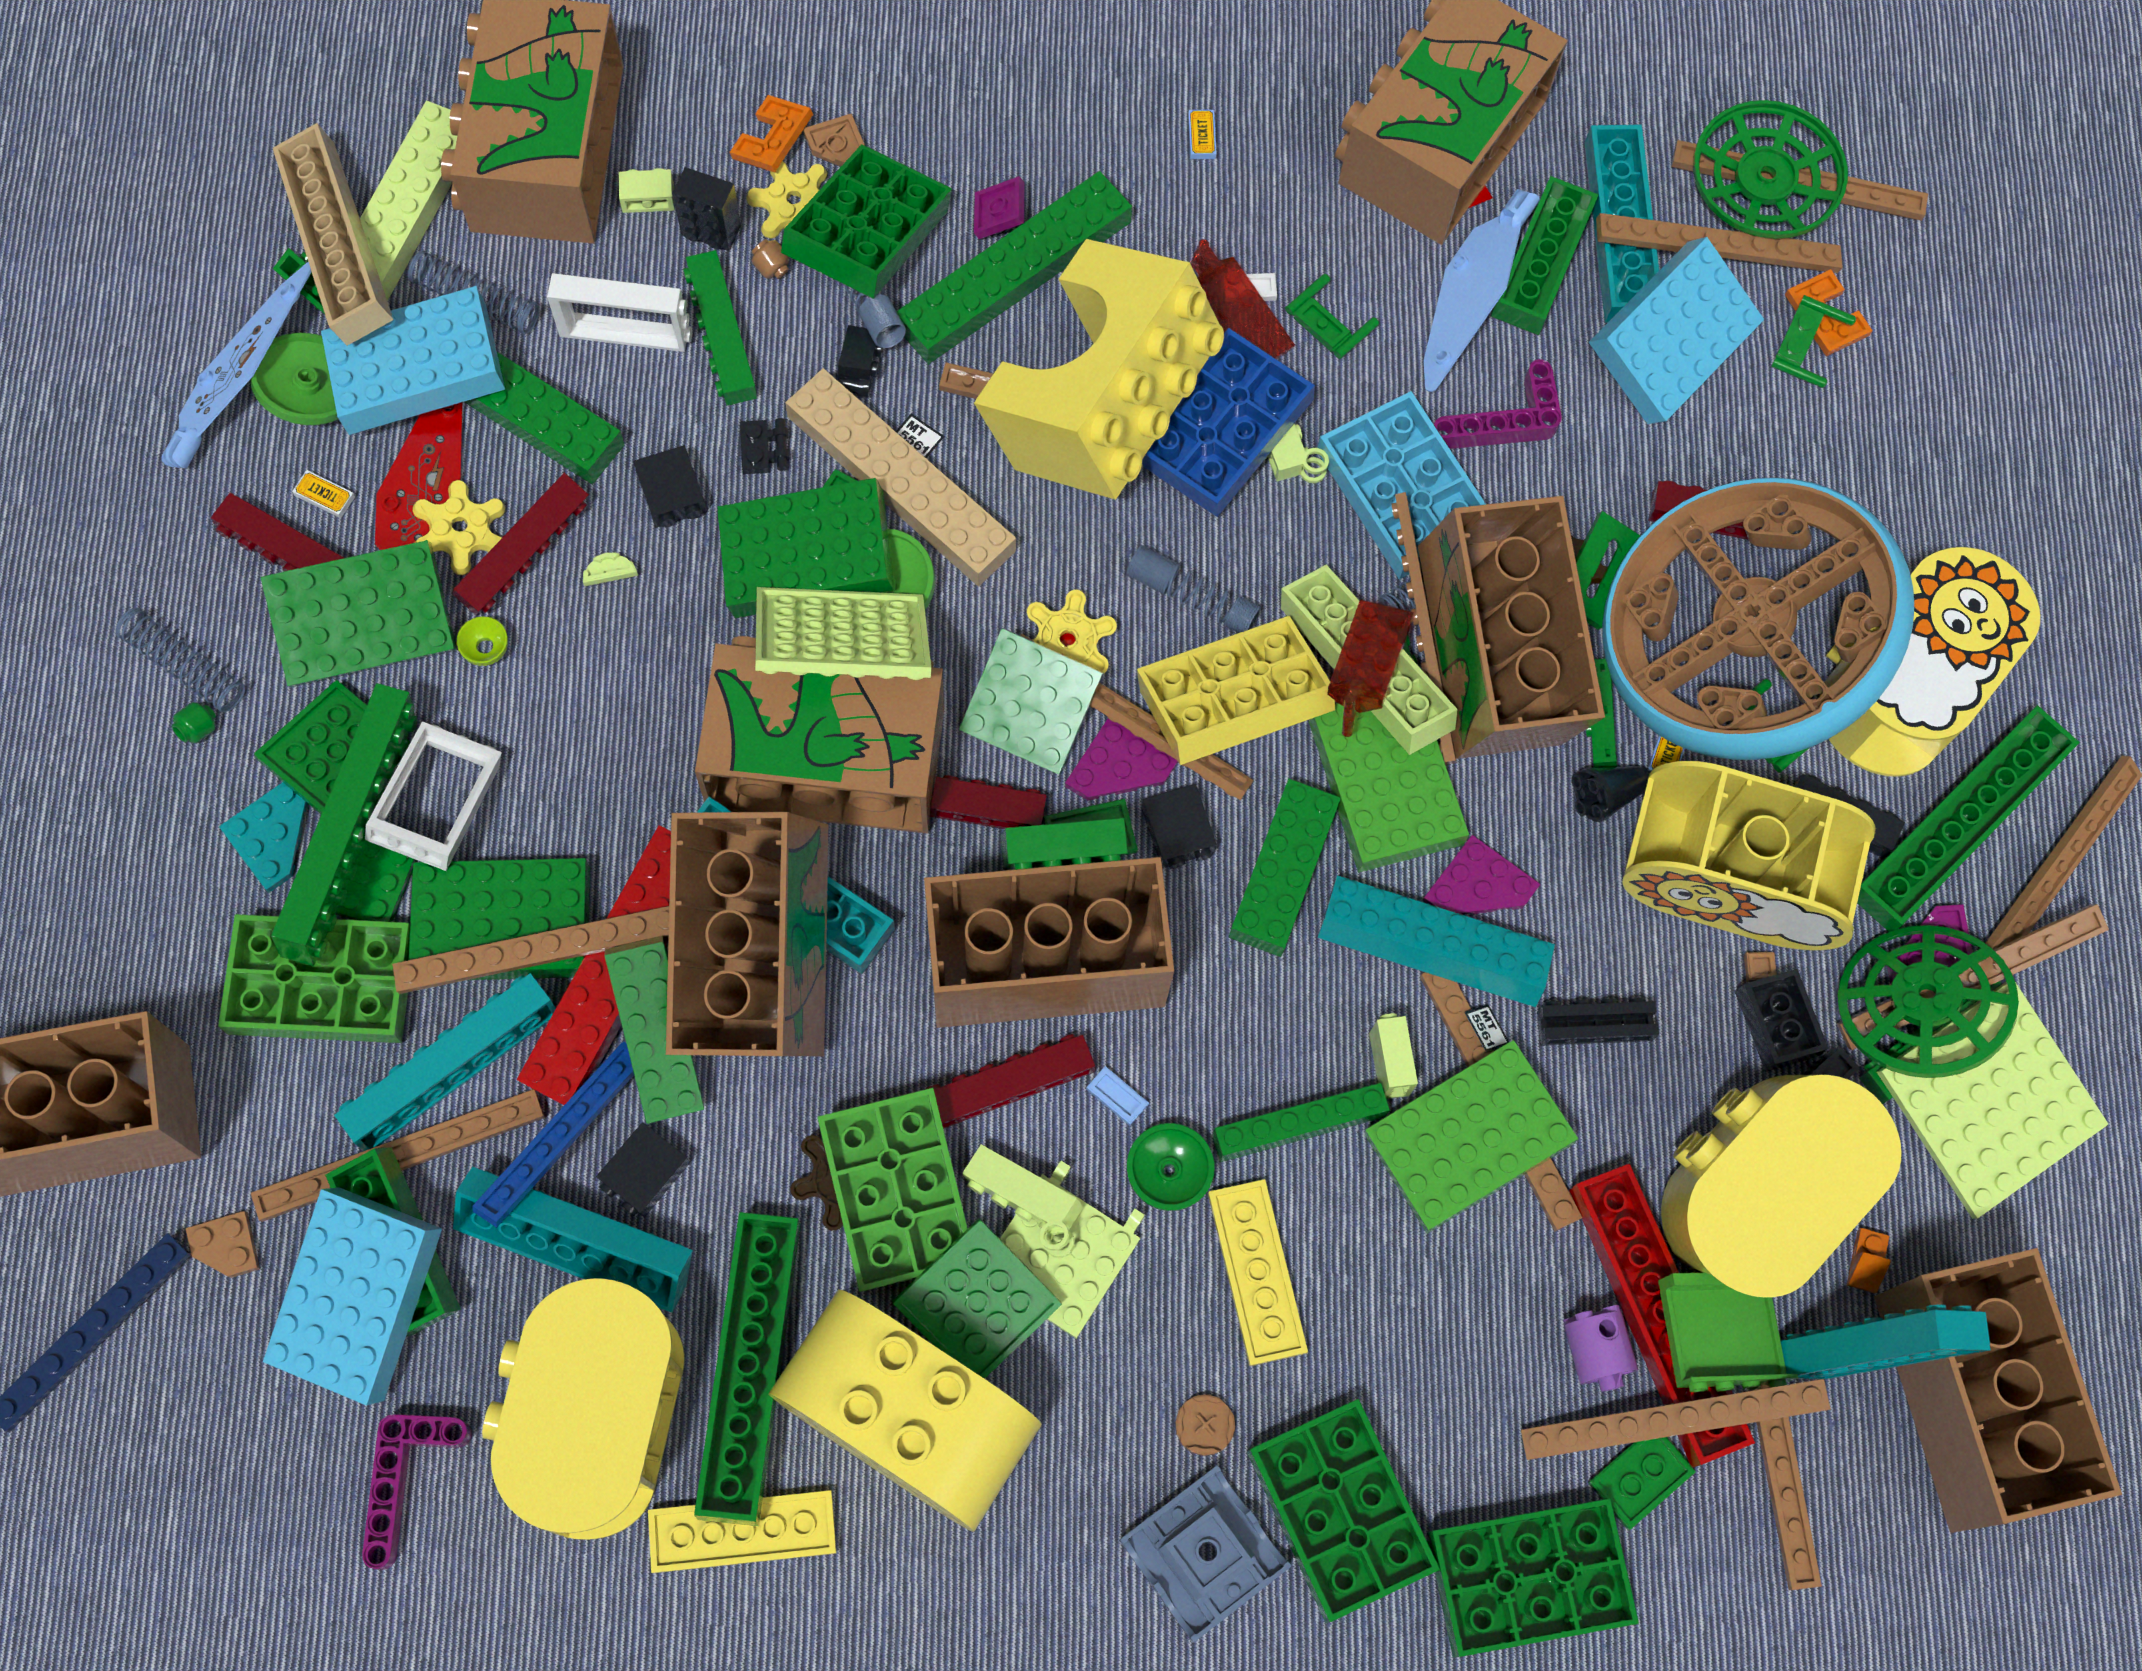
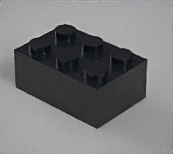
M684 167L673 190L681 235L690 241L706 243L717 250L724 249L730 251L741 227L734 183Z
M1798 969L1745 983L1735 992L1765 1072L1819 1057L1829 1049Z

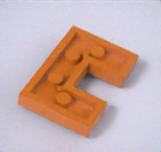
M767 95L755 114L758 121L773 125L764 140L742 133L731 149L730 155L734 160L776 172L813 116L810 107Z
M1830 269L1788 289L1785 296L1796 311L1804 295L1825 303L1842 295L1845 289ZM1859 310L1852 313L1856 317V322L1852 326L1826 315L1823 316L1814 339L1825 356H1829L1870 336L1873 330Z

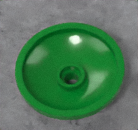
M1165 1123L1147 1129L1135 1140L1127 1158V1176L1135 1194L1147 1205L1163 1211H1179L1196 1204L1207 1193L1214 1176V1159L1207 1142L1196 1131L1180 1124ZM1167 1166L1172 1167L1174 1174L1166 1175L1164 1168Z

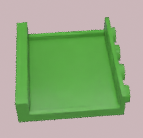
M1672 1273L1658 1280L1677 1388L1689 1387L1690 1392L1706 1391L1708 1387H1716V1391H1728L1735 1389L1734 1386H1742L1743 1390H1755L1761 1388V1385H1769V1388L1787 1385V1382L1798 1378V1374L1786 1373L1772 1297H1756L1738 1292L1707 1273Z

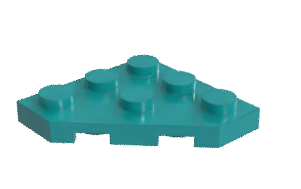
M283 782L219 826L268 893L293 877L296 850L299 849L303 830V817L308 807V803Z

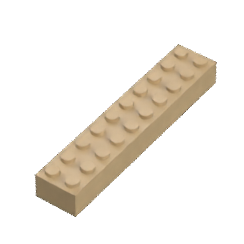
M316 123L273 147V151L328 325L348 346L393 321V317L335 144L320 125Z
M824 368L785 402L787 417L859 481L876 478L883 490L885 504L978 587L1016 552V537Z

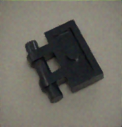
M775 419L774 429H768L767 420L740 421L742 473H770L769 463H777V470L779 471L787 470L790 451L787 449L786 440L789 438V429L786 428L785 419ZM776 441V449L774 451H769L768 442Z

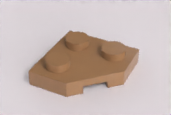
M852 114L803 129L812 155L840 167L861 144L864 145Z
M242 1211L186 1228L191 1256L230 1278L260 1269L247 1212Z

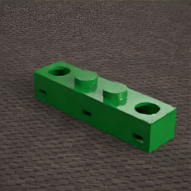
M1594 659L1605 718L1586 729L1587 737H1592L1594 768L1617 767L1612 679L1606 659Z

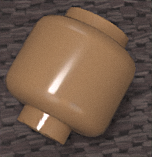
M765 239L751 252L753 254L752 264L766 279L773 278L774 276L780 279L789 270L787 265L790 257L781 253L782 246L776 240L768 241Z

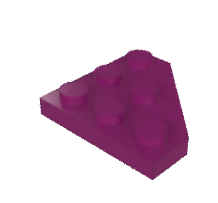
M1108 718L1066 780L1065 787L1089 801L1115 793V795L1137 791L1138 788L1147 786H1161L1166 783L1177 766L1178 761L1165 752L1157 750L1154 745L1143 738L1133 735L1130 730L1121 724L1113 722Z
M1472 835L1422 901L1458 914L1488 913L1510 908L1511 910L1523 909L1541 884Z
M1964 904L1936 906L1920 924V926L1948 927L1969 934ZM1912 934L1905 945L1923 942V934ZM1935 934V943L1952 946L1967 955L1973 953L1970 943L1947 935ZM1922 950L1908 952L1896 958L1906 966L1922 962ZM1934 950V962L1951 967L1960 961L1959 958L1951 954ZM1887 966L1890 985H1892L1897 973Z

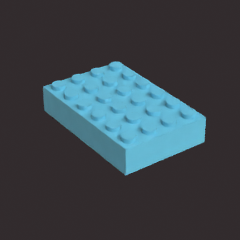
M1708 237L1687 242L1589 341V344L1646 423L1652 424L1667 421L1760 325L1764 318Z
M477 286L391 310L393 321L348 346L331 328L321 331L337 417L349 435L505 390L487 307Z
M1412 391L1320 436L1317 448L1324 450L1328 455V470L1398 579L1410 573L1404 572L1401 556H1405L1406 551L1404 545L1399 546L1396 530L1401 529L1400 519H1394L1391 503L1396 502L1395 494L1404 492L1407 494L1417 551L1418 545L1454 508L1486 505Z
M342 1188L321 1189L263 1362L366 1406L384 1401L442 1228Z

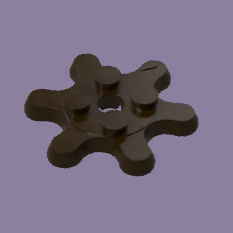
M810 1135L803 1139L801 1149L812 1160L813 1170L809 1176L795 1180L791 1184L790 1191L797 1200H805L810 1197L820 1198L825 1204V1213L822 1217L823 1225L830 1231H836L843 1226L824 1143L819 1137Z

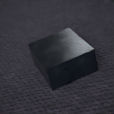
M685 445L633 461L655 528L669 527L677 521L686 518L695 519L701 516L702 513L707 512Z
M1196 784L1142 800L1141 809L1157 856L1161 857L1162 868L1176 869L1185 865L1186 861L1193 859L1203 861L1212 857L1217 843Z
M642 1122L596 1177L601 1182L599 1188L610 1198L617 1195L624 1201L621 1206L633 1216L639 1213L645 1218L688 1167L690 1162L685 1155Z

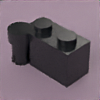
M848 325L838 363L837 380L851 393H857V396L865 398L869 397L872 377H877L879 362L876 359L877 357H882L883 348L875 345L867 328Z

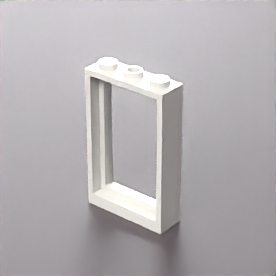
M552 273L547 298L560 337L685 352L686 343L691 342L692 327L689 326V313H686L687 302L682 298L681 289ZM572 303L670 314L672 324L576 313Z
M422 721L366 824L365 840L446 871L499 769L502 752L489 745L479 744L463 735H456L443 730L437 725H430ZM426 745L483 766L444 844L386 822L391 809Z

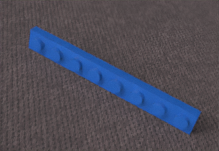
M624 1041L472 1206L475 1214L497 1228L634 1076L627 1044Z

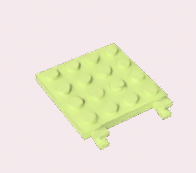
M1060 1161L1050 1179L1043 1174L1040 1178L1073 1195L1083 1206V1209L1069 1230L1075 1239L1073 1251L1063 1258L1053 1257L1040 1241V1223L1033 1219L1027 1222L1017 1215L1014 1216L1000 1239L1061 1301L1062 1305L1047 1320L1077 1339L1141 1238L1136 1236L1134 1232L1145 1215L1134 1209L1124 1227L1060 1186L1071 1168L1063 1161ZM1064 1234L1055 1235L1051 1240V1244L1055 1245L1061 1242ZM1069 1241L1064 1248L1057 1250L1056 1252L1064 1251L1068 1247Z

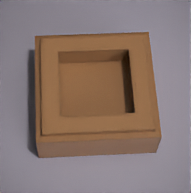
M1746 952L1744 954L1746 982L1777 975L1774 952Z

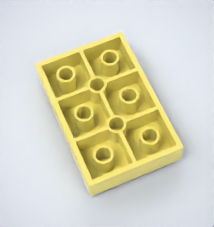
M1290 616L1137 669L1140 693L1180 765L1335 710L1334 687Z

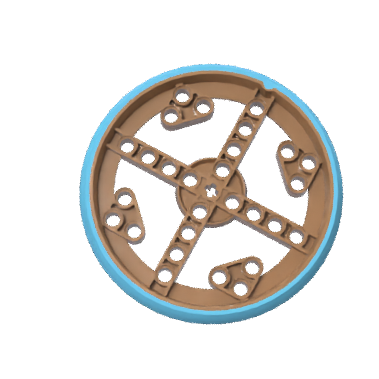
M1757 478L1737 481L1702 492L1677 505L1654 522L1628 551L1616 571L1604 607L1602 638L1605 659L1611 679L1629 709L1647 727L1673 744L1692 752L1731 760H1757L1788 755L1813 747L1849 727L1869 710L1889 686L1903 661L1913 629V584L1903 553L1892 535L1880 520L1851 498L1831 488L1796 479ZM1743 522L1747 537L1754 546L1801 550L1806 548L1812 540L1808 526L1810 525L1830 534L1839 542L1779 581L1764 577L1744 579L1711 537L1710 533L1726 526ZM1763 527L1758 531H1754L1756 528ZM1801 530L1800 533L1793 534L1795 531ZM1697 539H1701L1700 541H1698V542H1696V543H1692V542H1694V541L1697 540ZM1686 550L1720 595L1714 607L1713 623L1649 664L1643 643V633L1649 640L1654 642L1664 640L1668 636L1679 599V592L1672 577L1663 572L1681 552ZM1851 553H1857L1852 557H1847ZM1710 558H1715L1710 562H1706ZM1832 568L1831 571L1823 573L1824 570ZM1863 569L1869 583L1871 599L1862 592L1849 594L1843 602L1835 634V644L1840 658L1852 664L1828 688L1790 639L1796 628L1797 611ZM1725 577H1730L1725 581H1721ZM1808 584L1804 588H1798L1800 585ZM1668 588L1666 591L1660 592L1662 589ZM1739 596H1745L1740 600H1735ZM1781 599L1784 600L1783 602H1781V603H1779V604H1774V603H1775L1776 601H1778V600H1781ZM1645 603L1642 607L1636 608L1639 604ZM1859 607H1863V608H1864V609H1862V610L1859 611V612H1854V610H1855L1856 608H1859ZM1659 622L1656 626L1650 627L1653 623ZM1880 627V629H1878L1875 632L1869 631L1871 628ZM1736 630L1733 634L1726 635L1729 631ZM1775 634L1773 638L1765 639L1768 635ZM1848 643H1855L1852 647H1844ZM1706 646H1712L1708 650H1702ZM1731 653L1745 657H1761L1766 655L1803 705L1779 714L1767 716L1766 707L1758 692L1737 688L1707 686L1701 689L1697 695V701L1702 710L1700 711L1682 702L1670 692ZM1785 654H1791L1786 659H1780ZM1688 661L1685 665L1678 666L1681 662ZM1800 674H1806L1804 678L1795 679ZM1664 676L1662 680L1655 681L1658 677ZM1816 694H1821V695H1822V696H1821L1820 698H1818V699H1814V700L1811 699V697L1814 696V695H1816ZM1711 701H1718L1716 704L1712 706H1707L1708 703H1710ZM1757 705L1753 710H1746L1749 706ZM1726 721H1733L1728 726H1722V724Z

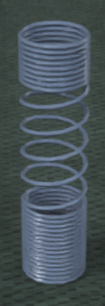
M845 285V289L850 294L852 302L855 303V307L875 345L881 348H888L898 344L905 336L906 328L889 297L883 295L884 288L881 290V295H876L874 299L870 297L861 304L858 303V300L864 294H854V289L849 291Z
M1141 545L1136 550L1127 568V576L1153 588V590L1155 589V591L1163 595L1167 593L1169 598L1173 597L1182 587L1179 598L1180 604L1186 603L1194 594L1192 609L1194 611L1199 609L1207 599L1204 611L1205 617L1212 615L1220 605L1217 623L1220 624L1225 620L1224 626L1237 633L1252 629L1260 613L1261 606L1239 596L1229 612L1219 621L1223 604L1229 592L1228 589L1214 609L1207 615V608L1216 583L1212 585L1202 602L1194 608L1195 600L1204 577L1200 578L1191 594L1182 602V595L1191 570L1188 571L1175 592L1169 595L1170 587L1180 567L1179 563L1177 564V562L1148 549V547L1146 548L1144 545Z

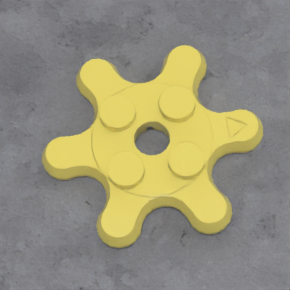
M782 161L776 172L770 171L774 182L768 188H752L749 190L746 196L747 203L752 207L765 208L769 212V217L761 226V232L766 238L777 237L820 190V185L827 178V171L822 165L814 164L806 173L792 174L786 163ZM791 194L801 198L797 204H791L787 200Z
M456 480L449 485V499L445 503L439 505L425 499H420L413 505L414 515L426 521L429 525V532L423 537L418 538L415 543L425 540L430 541L434 552L444 551L450 555L451 569L455 574L465 575L471 570L472 554L479 550L489 552L502 538L491 532L490 524L493 520L504 515L505 505L501 500L495 498L483 504L471 502L468 497L469 489L466 483ZM464 520L467 524V528L464 531L458 532L452 528V523Z
M1070 591L1066 596L1065 606L1059 611H1050L1040 602H1034L1028 606L1027 616L1039 628V633L1033 641L1104 673L1107 671L1109 666L1108 660L1098 652L1097 642L1102 637L1112 635L1116 631L1117 624L1110 616H1103L1099 619L1088 618L1084 613L1086 597L1082 591ZM1065 633H1070L1075 637L1076 641L1072 645L1065 647L1060 642V637Z

